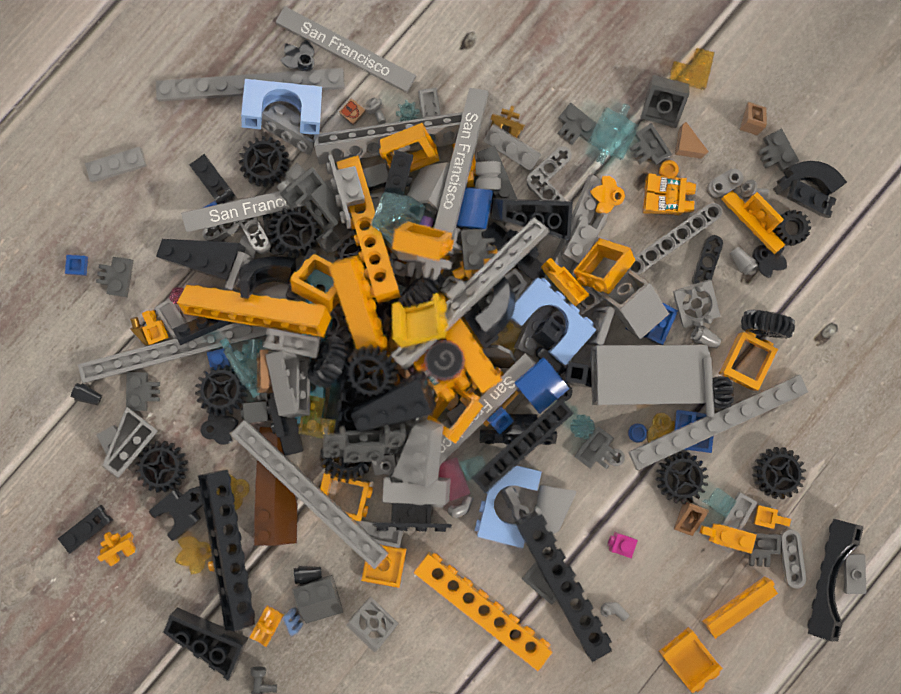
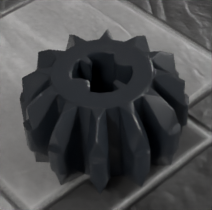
M716 376L713 378L714 408L723 409L731 407L734 402V388L729 377Z

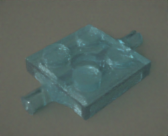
M623 104L619 113L605 108L593 131L589 143L601 151L596 160L599 164H604L607 155H612L621 160L628 150L639 126L626 117L630 109L628 104Z
M227 338L222 339L220 343L224 348L223 352L240 381L248 388L253 398L260 395V393H257L255 386L257 384L255 379L257 374L252 367L249 368L246 361L248 360L242 351L239 352L238 349H234Z

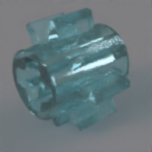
M405 100L403 105L398 104L400 111L396 112V116H401L400 122L417 119L415 114L420 112L419 109H414L416 106L415 102L411 104ZM411 110V114L407 113L405 115L404 111L409 112Z
M248 339V344H243L242 353L247 354L246 359L257 360L258 352L260 350H267V348L262 346L263 341Z
M577 415V419H573L571 422L572 433L575 434V437H580V439L589 438L588 434H592L595 430L594 421L590 419V416Z

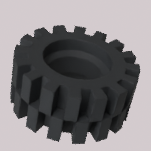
M789 210L781 214L780 216L784 220L773 230L786 244L785 246L799 244L810 235L808 231L811 230V226H808V224L811 222L805 219L808 217L806 214L801 215L803 213L801 211ZM788 221H793L798 225L796 235H790L786 232L785 225Z

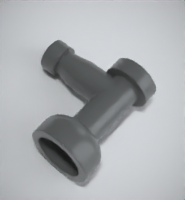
M261 666L252 667L250 674L254 677V685L251 694L277 693V684H262V677L266 675V668Z

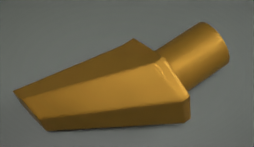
M138 317L131 318L132 328L130 330L144 345H149L142 329L144 326L140 325Z

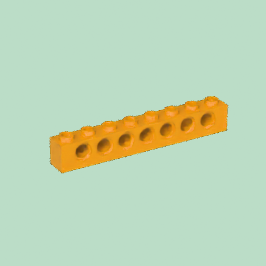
M359 156L337 161L338 169L356 167L365 197V203L347 206V209L352 215V218H350L352 230L356 229L357 235H354L357 247L361 246L362 251L359 252L361 262L365 263L367 267L364 269L366 280H370L372 284L370 286L371 297H375L378 304L401 297ZM365 227H370L368 230L363 231ZM369 244H375L373 247H367ZM376 260H379V261H380V262H379L378 264H376V265H373V264H372V263H373L374 261H376ZM381 277H384V278H385L384 281H382V282H377V280H378L379 278H381Z
M428 552L414 570V574L539 671L553 653L550 648L551 644L543 637L541 639L537 638L534 635L535 631L529 626L523 627L518 623L520 620L514 614L510 613L508 615L504 612V607L499 602L495 601L493 603L488 599L489 595L482 589H475L472 586L474 583L467 577L461 578L457 575L458 570L450 564L447 567L442 563L443 559L438 554ZM440 568L443 571V575L437 578L433 576L432 571ZM452 580L457 581L459 584L454 590L450 589L447 585ZM472 593L474 595L473 600L465 601L463 599L464 594ZM481 605L489 607V611L485 614L480 613L478 609ZM497 617H502L505 621L503 625L497 626L494 624V620ZM514 629L520 631V635L516 638H512L509 635ZM528 642L535 643V647L532 650H527L525 645Z

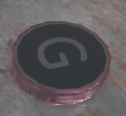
M451 341L436 342L426 352V369L437 380H453L464 369V353L457 344Z

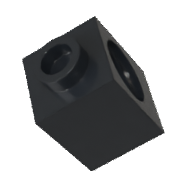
M549 317L538 325L531 338L547 349L559 341L566 328L552 317Z

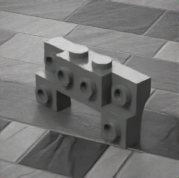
M313 167L306 170L279 193L291 209L302 202L323 228L324 232L316 241L327 255L334 252L356 232V229H347L346 223L341 222L339 213L342 212L341 206L337 207L335 195Z
M400 424V431L389 432V425H384V435L383 430L345 432L344 427H340V434L328 435V427H324L323 458L343 457L344 463L383 461L384 454H401L405 446V425Z

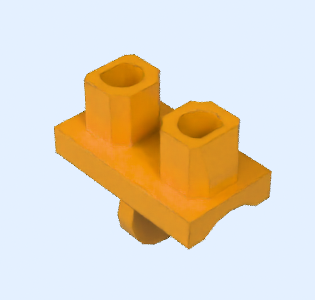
M111 532L105 533V540L100 543L103 548L100 549V555L97 556L100 562L105 560L108 565L113 566L120 560L117 554L120 550H122L126 557L133 554L136 550L132 541L133 534L129 532L121 537L119 533L114 535Z
M267 605L249 638L267 647L284 614Z

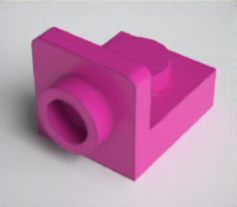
M614 532V535L609 537L607 546H609L610 552L632 559L638 540Z

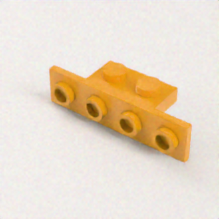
M733 190L721 199L739 217L740 221L774 254L786 245L773 232L784 219L758 192L746 203Z

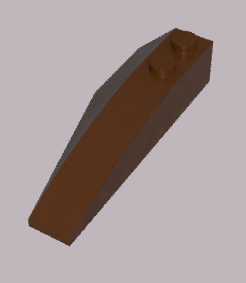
M260 427L259 433L284 455L280 437L277 438L276 434H273L271 427ZM257 460L254 546L297 543L298 512L295 494Z

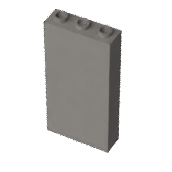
M609 345L591 347L592 405L706 403L704 358H710L708 345Z

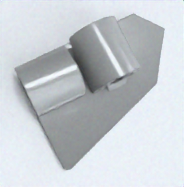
M546 485L539 486L537 505H535L534 511L544 516L548 523L545 525L548 532L552 531L555 534L560 530L576 495L575 490ZM541 530L534 532L537 538L541 536Z

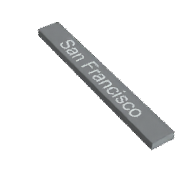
M284 6L276 20L278 26L405 93H408L416 79L415 74Z
M469 88L434 227L435 229L451 232L452 238L454 237L487 104L488 90Z
M330 180L324 181L326 185L332 190ZM332 190L333 194L337 195L336 190ZM281 191L182 212L181 215L185 230L189 232L279 212L283 208L288 210L290 207L279 194ZM301 202L298 206H296V207H294V208L301 207V206H305V205Z
M526 354L501 377L502 381L491 387L478 400L483 405V408L456 444L442 435L439 466L518 389L514 382L535 365Z

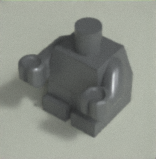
M392 252L390 254V263L396 283L408 287L411 277H408L406 274L407 264L398 262V257Z

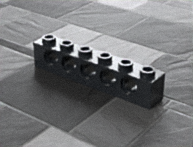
M558 399L471 478L486 493L569 419L574 412L562 399Z

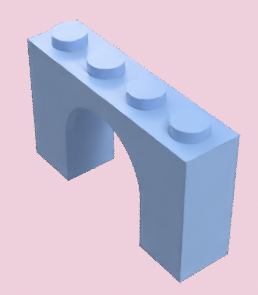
M245 79L241 114L242 128L261 129L262 114L265 107L273 102L284 101L293 104L301 114L300 133L319 134L322 87Z
M535 278L515 301V310L511 319L517 325L522 326L539 307L550 305L557 308L564 316L566 329L559 341L548 352L562 365H566L596 331L593 327L594 323L589 318H583L579 315L580 310L573 304L568 305L564 301L565 297L559 291L554 292L550 288L551 284L546 279Z
M516 465L486 492V500L481 501L479 512L482 513L481 520H477L474 531H477V537L520 548L524 547L525 541L517 526L501 520L495 513L494 500L499 491L507 486H520L537 491L541 471Z

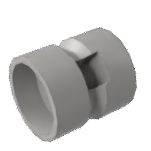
M486 161L475 163L476 174L479 176L476 179V189L501 190V179L498 177L501 173V162Z

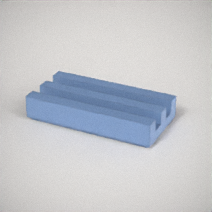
M296 607L290 609L283 617L291 636L297 634L303 626L302 621L298 623L300 615L295 616L297 612Z

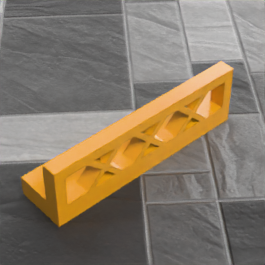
M764 576L702 622L716 639L776 596L778 592L773 587L775 585L774 582Z

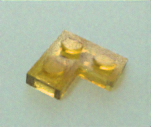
M696 48L691 65L676 61L672 63L669 79L690 84V87L705 90L715 52Z
M310 396V415L301 416L299 434L323 439L324 427H328V435L333 434L335 420L321 418L325 398Z

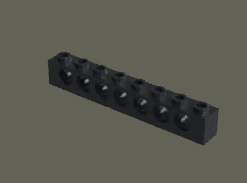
M218 470L198 475L224 627L225 630L235 632L255 625V611L252 608V593L249 589L248 572L244 563L245 554L241 546L242 537L238 529V515L235 512V497L231 489V476L228 470ZM217 488H219L220 491L219 495H217L216 492ZM221 507L223 508V513H222V514L220 513V508H221ZM224 526L226 527V533H225V534H224V532H223ZM231 565H233V571H232V572L230 571Z
M533 511L514 522L591 662L593 663L613 651L609 645L612 643L610 637L606 632L603 633L600 628L603 625L597 615L594 616L591 612L594 609L588 598L585 600L582 595L584 589L573 578L575 576L573 569L570 565L566 566L564 559H566L565 554L561 548L557 549L554 544L557 540L552 531H547L545 525L548 523L544 516ZM541 530V536L534 539V532ZM550 547V553L544 556L542 554L543 550ZM559 564V570L552 572L553 566ZM568 581V587L566 589H561V585L564 582ZM577 598V604L570 606L571 601ZM587 615L586 621L580 623V618ZM596 632V636L593 639H589L590 634Z

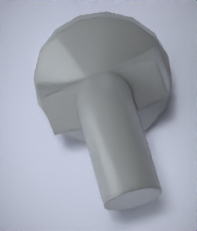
M375 97L369 99L366 102L365 110L369 115L374 113L379 124H384L386 120L380 109L383 107L381 99H376Z
M748 180L742 185L741 195L745 198L750 199L756 192L761 196L768 197L769 189L757 188V183L754 180Z

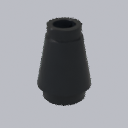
M76 383L70 396L74 398V401L97 406L102 399L101 394L84 383Z
M298 566V568H293L295 584L300 583V585L322 578L321 566Z

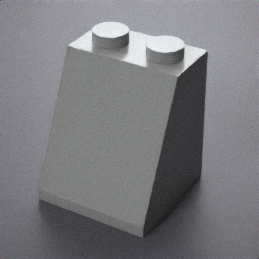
M448 162L422 167L410 188L403 204L419 219L421 215H426L433 218V222H436L450 167Z
M630 269L610 294L600 293L605 302L610 307L616 309L614 313L627 329L639 339L644 337L669 315L651 284Z

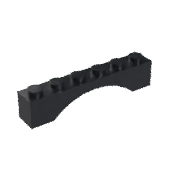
M833 519V522L830 524L829 540L825 544V558L820 566L821 576L816 584L817 594L812 602L813 612L807 625L809 629L808 634L831 642L839 641L843 622L835 601L836 578L844 560L854 549L860 546L864 526Z

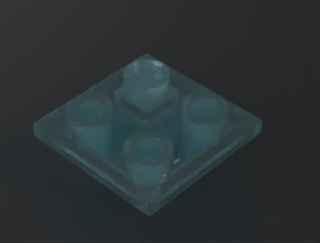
M385 192L382 194L371 226L394 240L395 229L404 223L420 224L426 207L411 196Z

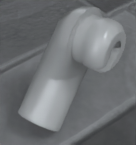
M465 494L461 505L450 506L448 514L452 518L466 515L474 498Z
M617 602L604 603L601 606L600 612L604 617L616 614L623 622L629 617V614Z

